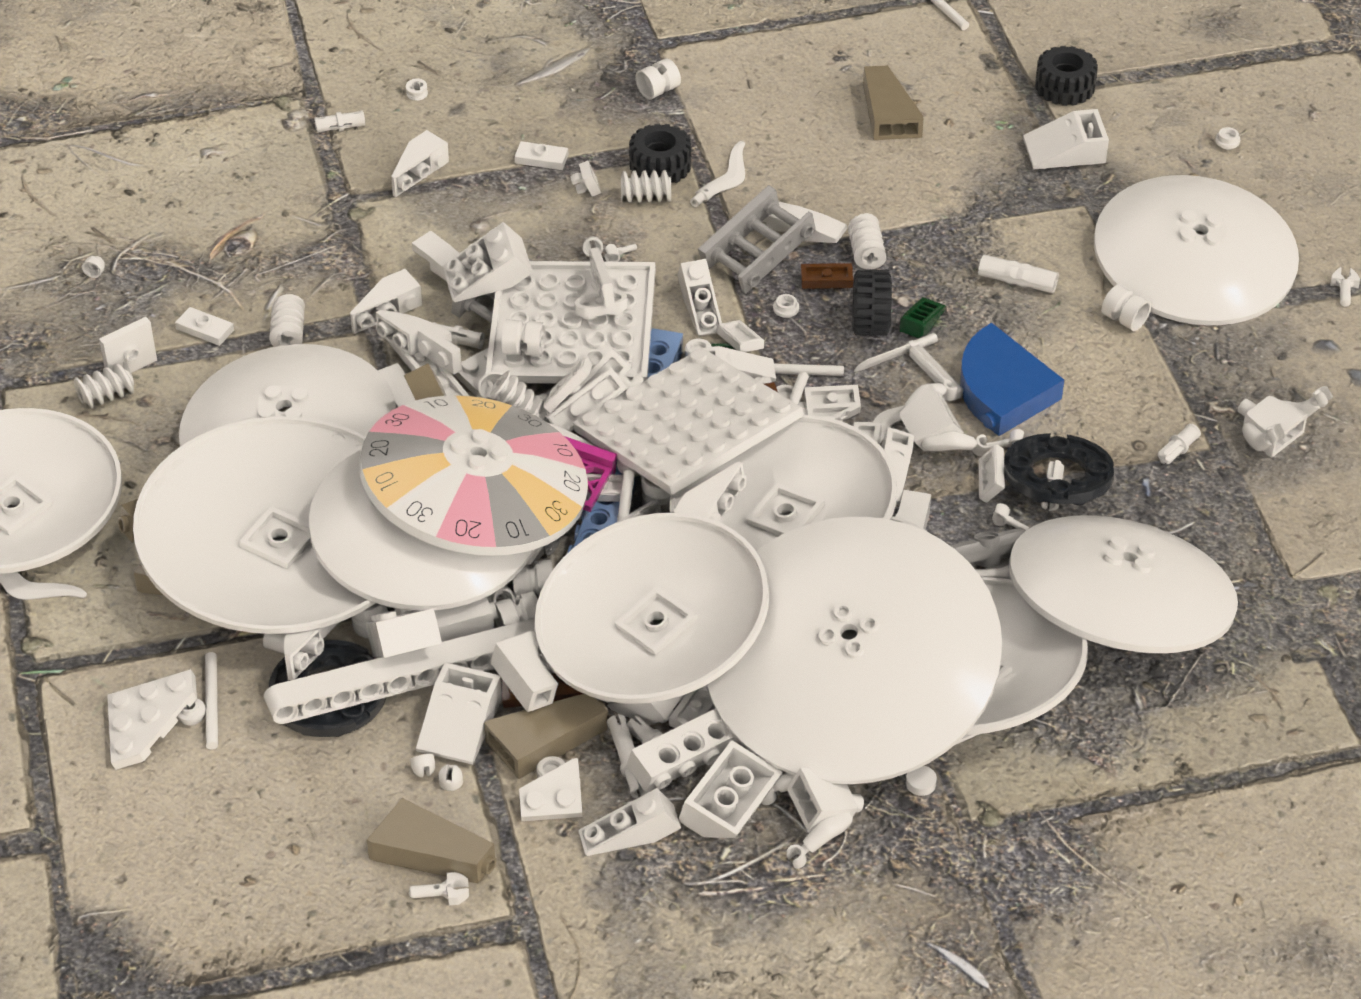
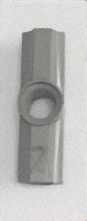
M1019 527L1000 533L980 532L974 535L973 540L950 546L959 552L972 567L977 565L982 567L996 566L1001 563V559L1010 557L1016 540L1026 530Z

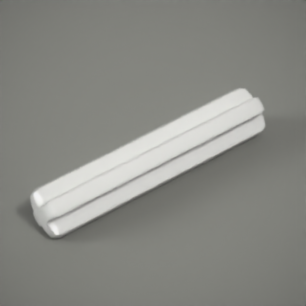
M921 345L912 346L909 356L935 383L943 384L946 379L951 380V388H958L954 401L958 398L961 399L964 391L963 388Z

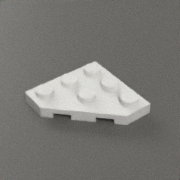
M191 669L107 695L111 764L115 770L145 761L151 754L150 747L159 737L164 738L178 722L176 717L185 706L190 707L197 699L196 679Z

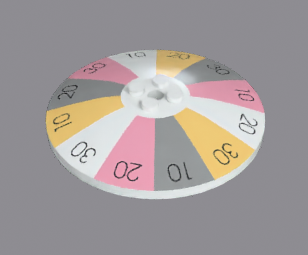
M437 396L416 400L393 409L379 419L370 429L364 440L360 456V476L364 489L375 507L388 520L406 533L424 542L466 554L511 555L535 550L550 544L568 532L576 523L584 508L588 490V479L582 459L572 444L558 430L525 410L503 402L480 397Z

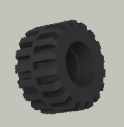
M1074 46L1052 47L1051 50H1045L1037 61L1035 89L1038 91L1039 96H1043L1044 100L1051 101L1056 105L1073 106L1077 105V103H1084L1095 92L1098 70L1097 60L1092 57L1091 53Z
M658 123L636 130V133H633L631 140H629V167L631 173L636 171L638 178H640L642 171L646 170L650 178L653 170H656L658 177L661 176L663 170H666L668 177L671 176V183L680 182V179H684L691 170L690 137L687 136L684 130H680L677 126L672 127L670 124L660 125Z
M857 269L853 279L852 328L854 334L887 336L891 326V274L889 270Z

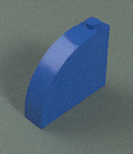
M993 323L979 330L970 339L962 357L960 386L964 390L962 393L963 400L972 414L986 428L992 430L998 436H1001L1062 399L1064 379Z

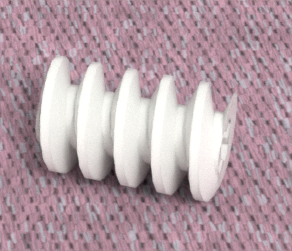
M645 170L642 171L640 178H638L636 171H632L631 177L628 178L626 171H622L621 202L625 195L629 203L632 202L634 195H636L638 202H642L644 195H646L648 202L652 201L654 195H656L658 202L662 201L664 195H666L668 202H671V176L668 177L666 170H663L661 176L658 177L656 170H653L649 178Z
M869 213L855 216L848 225V233L855 263L863 269H876L885 263L886 253L877 217Z
M285 294L276 298L272 304L269 340L274 347L302 344L305 303L299 296Z
M123 361V368L118 363L113 365V371L109 367L103 368V375L99 371L93 372V379L88 374L84 375L83 383L78 378L74 379V387L78 398L82 404L87 403L91 409L94 408V399L102 405L104 404L103 396L105 395L110 401H113V392H117L121 398L124 397V388H127L130 394L134 393V380L126 361Z
M509 370L496 381L489 395L491 400L499 396V402L525 410L542 420L548 412L543 407L542 398L540 396L534 397V391L532 389L526 390V384L524 382L518 383V377L516 375L510 376Z

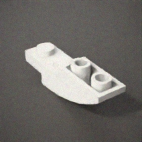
M383 310L375 312L376 331L380 337L385 338L410 356L420 352L453 375L462 370L460 348L452 344L451 332L415 316Z
M338 623L309 631L286 633L284 638V654L288 680L296 679L324 651L323 638Z

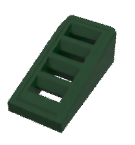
M922 297L901 317L899 332L918 339L926 336L946 310V305Z

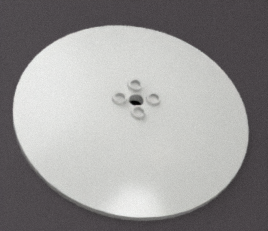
M264 417L224 425L188 441L159 464L142 488L136 504L133 522L134 541L139 561L146 575L167 599L182 610L214 625L250 633L283 634L314 630L344 621L371 607L375 602L351 592L327 572L315 554L309 533L310 507L319 485L335 466L357 451L362 450L366 437L351 429L321 420L301 417ZM281 536L286 537V539L282 541L273 540V538H278Z
M841 517L813 522L795 528L776 537L756 551L764 566L769 586V603L764 624L753 645L745 655L727 672L707 684L713 705L722 721L745 748L777 769L792 775H796L800 768H808L820 779L833 784H860L894 778L930 763L959 742L974 726L985 710L998 679L1002 655L1001 629L996 606L987 586L972 565L953 547L938 537L906 523L875 517ZM846 630H855L858 633L855 638L850 640L844 639L841 636Z

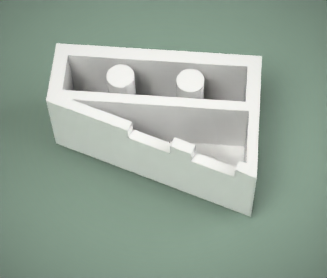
M434 609L397 615L396 611L372 615V621L365 623L373 657L385 658L442 643Z

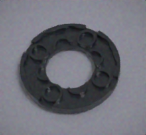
M1051 433L1037 434L1020 439L1008 448L1004 457V476L1013 489L1030 497L1034 502L1084 505L1087 501L1104 495L1110 489L1114 480V462L1107 451L1087 439L1068 434L1067 438L1061 436L1051 437ZM1046 458L1069 459L1084 468L1085 476L1080 480L1072 479L1071 483L1061 479L1048 482L1047 477L1039 478L1034 473L1032 466L1039 460Z
M324 640V651L296 679L310 676L321 670L338 669L375 658L369 653L367 648L359 644L344 640ZM285 657L274 668L269 680V688L279 683L291 681L288 680ZM386 697L285 723L284 725L306 736L340 737L358 730L375 718L382 709Z

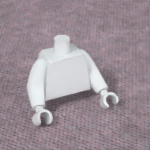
M946 379L943 384H923L912 393L899 414L905 425V428L901 431L913 434L914 442L923 451L961 449L972 450L974 454L983 456L990 447L988 445L984 446L987 441L985 435H979L975 440L974 437L963 434L964 432L945 400H954L958 392L957 387L951 388V380Z
M1323 386L1313 392V397L1303 402L1284 401L1273 396H1267L1256 405L1252 401L1244 399L1238 407V412L1245 416L1242 428L1243 436L1253 449L1263 451L1272 458L1304 433L1307 418L1320 407H1325L1328 400L1332 399L1333 396L1328 387Z
M800 768L796 775L787 772L782 774L761 802L763 805H770L776 800L775 792L780 791L782 793L788 791L807 831L810 832L803 840L804 844L802 846L791 845L787 849L788 860L795 855H800L792 862L796 869L805 865L806 853L809 851L815 852L826 842L845 831L851 825L854 814L860 812L864 806L863 797L860 794H852L847 784H833L820 779L808 768Z

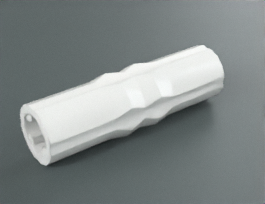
M985 254L981 258L978 275L1052 294L1056 290L1059 278L1058 272Z

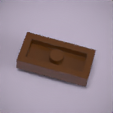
M852 263L801 264L802 289L853 288Z

